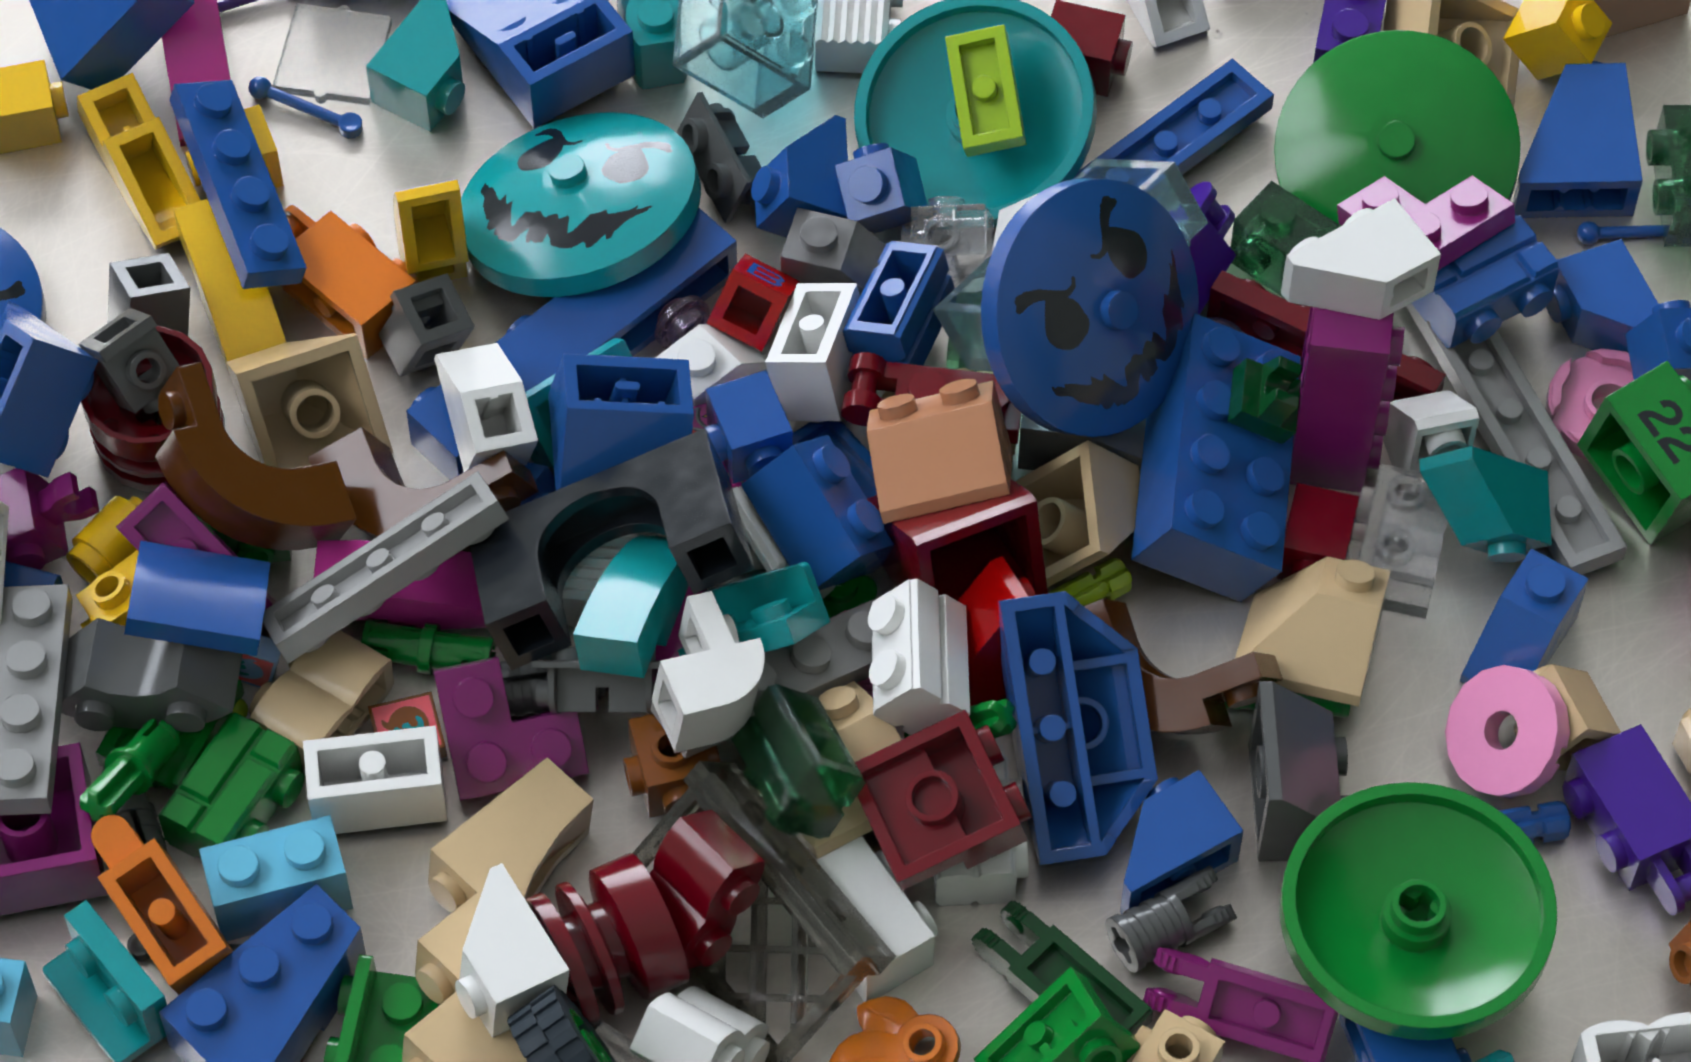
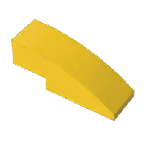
M133 72L77 95V112L110 176L154 249L157 250L180 240L173 209L201 200L160 118H155Z
M458 180L395 192L393 195V209L400 259L405 262L407 273H414L418 282L448 273L451 280L468 277L466 262H469Z
M208 199L173 209L180 241L197 282L200 299L225 364L227 361L286 343L268 287L242 289Z

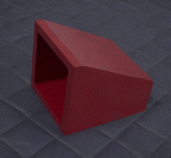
M1012 479L1009 495L884 524V528L894 546L882 566L896 587L908 579L917 578L937 589L938 596L946 594L958 601L988 563L993 559L1003 556L1017 579L1023 576L1026 577L1036 595L1048 594L1037 500L1030 491ZM877 495L867 498L879 510Z

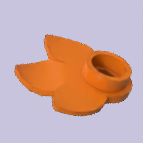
M884 996L868 1000L857 1006V1017L863 1031L853 1034L841 1042L832 1054L829 1062H958L961 1042L955 1028L943 1017L933 1014L918 1015L905 1000ZM926 1037L935 1038L934 1048L925 1055L915 1054V1046L919 1041Z

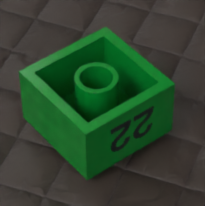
M1667 360L1606 396L1577 443L1579 449L1650 546L1691 521V381L1683 375H1678Z

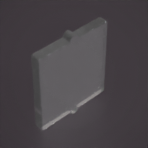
M296 3L272 87L292 95L315 98L319 104H323L327 100L370 106L371 97L366 65L388 40L392 27V17L350 11L347 5H341L336 9Z

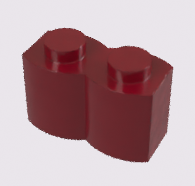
M712 809L682 816L675 822L660 844L654 859L653 870L649 873L672 917L687 958L689 969L701 965L704 967L711 966L727 953L733 939L730 935L735 926L737 915L748 909L759 895L760 886L758 883L765 866V861Z

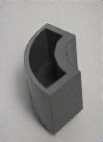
M100 618L95 619L69 638L62 714L74 717V721L82 728L92 731H106L112 727L141 729L146 721L156 719L157 726L163 720L175 730L198 732L205 727V723L212 722L233 712L243 655L241 653L125 635V626Z

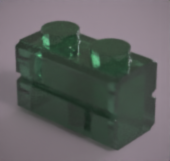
M778 684L768 686L753 708L755 716H750L746 724L732 739L746 765L743 770V776L751 786L760 791L768 806L764 812L765 818L777 830L791 836L802 833L818 839L829 837L845 814L842 808L851 806L866 782L818 697Z

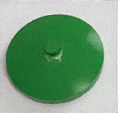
M1390 30L1370 33L1348 40L1322 55L1303 73L1290 91L1282 107L1275 133L1274 156L1279 188L1289 212L1308 237L1315 236L1320 238L1341 227L1338 221L1337 204L1383 176L1424 204L1472 175L1510 200L1519 172L1521 144L1517 117L1511 100L1495 74L1480 59L1458 44L1439 36L1410 30Z
M1415 782L1389 783L1370 787L1342 798L1318 815L1304 830L1291 852L1285 869L1280 895V923L1285 945L1293 964L1304 981L1328 1006L1356 1024L1375 1032L1405 1039L1438 1040L1467 1035L1490 1026L1511 1013L1525 1000L1542 976L1550 956L1556 934L1557 901L1550 873L1541 854L1521 828L1498 809L1475 796L1441 785Z

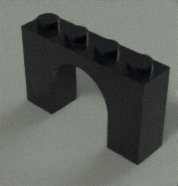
M705 428L508 510L505 513L509 520L495 528L492 534L484 541L469 545L485 626L511 670L572 645L562 600L566 581L574 568L587 555L616 538L643 532L665 535L669 549L693 594L755 569L728 472Z

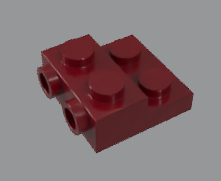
M966 709L844 767L902 891L961 862H964L968 870L1028 841L1021 823L1031 819V813L1016 782L1003 787L993 766L1005 760L989 726L985 725L975 730Z

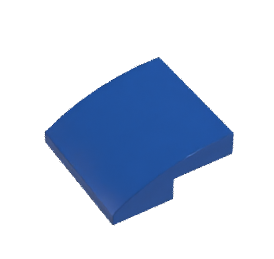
M140 541L124 634L257 656L266 603L270 562Z

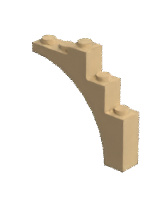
M548 757L430 850L428 875L430 891L436 901L444 909L452 913L417 940L415 976L423 992L432 1001L440 1005L404 1034L402 1062H528L520 1051L510 1030L492 1038L479 1016L472 1019L467 1015L457 996L455 982L460 979L462 950L490 868L502 863L524 899L539 893L554 868L589 834L594 799Z

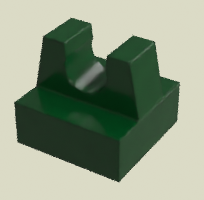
M1278 356L1265 364L1249 358L1243 360L1233 369L1228 422L1277 443H1285L1296 434L1301 380L1297 378L1301 375L1302 365L1282 356Z

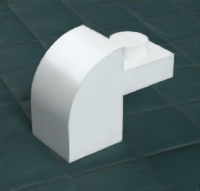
M712 591L687 596L678 633L686 655L662 660L658 668L651 700L674 753L715 744L736 734L751 716L764 669L765 652L761 638L739 643L737 629L732 617L729 614L722 615Z

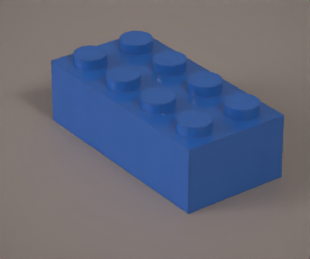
M1193 314L1184 348L1165 399L1146 418L1131 560L1238 602L1245 600L1282 572L1294 435L1285 443L1280 444L1229 423L1228 415L1233 369L1246 358L1265 364L1278 356L1300 364L1301 356L1199 314Z

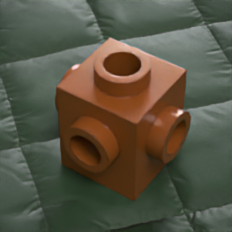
M654 714L628 719L632 756L623 758L625 776L631 796L643 795L649 818L665 814L671 817L686 816L700 809L702 805L714 803L712 778L722 775L717 745L685 759L680 752L674 753L665 730Z

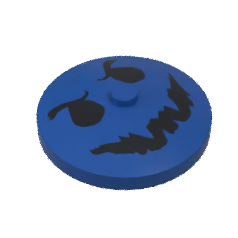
M1082 178L1063 181L1039 192L1016 212L1000 235L986 269L981 299V326L986 355L993 374L1007 398L1023 415L1051 431L1069 435L1098 437L1116 434L1133 427L1147 418L1163 403L1181 357L1193 314H1198L1199 294L1193 258L1182 231L1166 208L1154 197L1134 185L1110 179Z

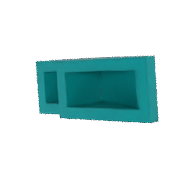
M638 534L627 542L615 555L599 578L573 633L581 670L644 678L656 645H667L689 585L669 549L666 537Z

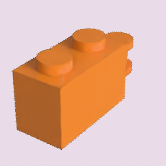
M294 205L288 206L284 212L307 269L300 284L282 285L283 290L335 334L356 333L363 356L368 360L384 346L378 334L392 313L391 308L394 305L390 297L392 292L419 283L414 273H407L405 262L398 258L390 260L379 251L370 235L358 224L352 223L349 226L331 210L315 222Z
M118 815L104 816L95 823L91 832V840L109 868L97 878L168 985L180 995L232 953L233 949L172 858L155 838L144 844L131 825Z

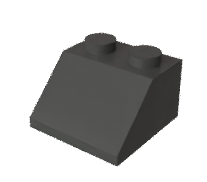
M1273 681L1259 682L1248 744L1258 862L1288 861L1296 842L1311 822L1328 807L1349 796L1340 795L1339 776H1346L1348 770L1347 741L1345 737H1335L1332 711Z

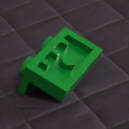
M359 954L354 976L344 975L338 996V1015L344 1016L340 1037L330 1036L327 1042L324 1062H402L404 1034L440 1004L432 1001L423 992L416 977L376 971L373 956Z
M1070 966L973 1059L975 1062H1126L1139 1050L1140 1044L1131 1032L1111 1017L1088 979Z

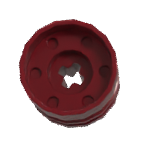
M157 325L155 328L180 366L198 362L202 363L219 416L225 428V418L221 409L220 399L217 395L213 370L202 347L183 332ZM147 358L138 363L136 368L137 377L152 368ZM94 370L92 388L87 397L81 401V405L90 427L95 450L105 470L123 485L145 492H153L164 481L168 483L155 455L172 430H167L164 427L159 411L145 414L143 409H140L138 412L133 413L119 407Z
M627 853L589 870V886L593 902L588 905L568 882H562L555 886V897L559 913L549 898L543 893H538L525 899L570 970L566 995L574 1002L592 1026L598 1024L600 1020L595 994L609 1014L616 1016L624 1012L625 1001L620 979L627 977L635 990L646 1000H651L689 982L690 973L687 958L669 910L646 867L633 853Z

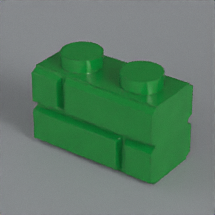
M236 712L231 713L158 814L164 839L169 845L194 858L197 856L201 859L200 848L269 831L267 823L279 806L283 808L290 807L302 790L305 775L298 747L293 741L269 729H262L260 724Z

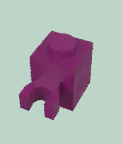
M18 468L0 475V501L9 506L5 561L41 570L46 564L66 556L69 552L64 522L86 519L99 513L96 491L90 486L79 491L77 476L71 472L56 477L50 483L38 474Z

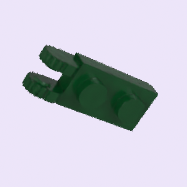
M1011 900L1001 910L1000 914L1002 916L1000 917L1008 929L1029 947L1022 955L1005 940L992 932L991 929L981 928L971 939L972 945L979 953V956L984 961H987L999 974L1006 975L1007 981L1032 1002L1071 966L1088 979L1111 1017L1134 1036L1142 1025L1147 1027L1152 1022L1153 1011L1151 1007L1054 924L1049 927L1034 913L1021 905L1020 902L1017 903L1015 900Z

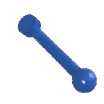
M254 77L249 83V93L255 99L261 100L268 97L339 127L340 134L348 139L356 138L362 133V119L356 113L337 114L272 87V84L266 77Z
M1691 217L1682 219L1679 225L1599 227L1594 222L1586 221L1577 228L1578 240L1586 245L1595 244L1598 239L1678 236L1685 241L1691 242Z

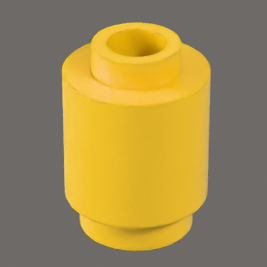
M114 496L72 539L74 547L66 554V559L73 570L88 584L93 583L98 576L109 571L137 550L116 526L143 501L142 499L132 496L127 500L121 496Z

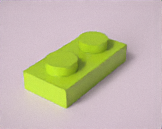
M1005 25L946 36L945 41L963 150L966 156L970 157L1027 145L1009 36Z

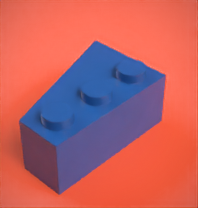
M315 884L159 1011L169 1047L184 1062H300L319 1031H325L338 1011V996L344 975L354 976L359 954L366 955L361 927L318 884Z

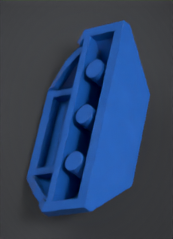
M1066 591L998 601L1002 675L1006 700L1014 706L1012 715L1017 725L1012 732L1018 779H1022L1024 801L1032 816L1027 821L1039 865L1107 855L1116 842L1117 837L1158 780L1138 648L1082 606L1079 601Z

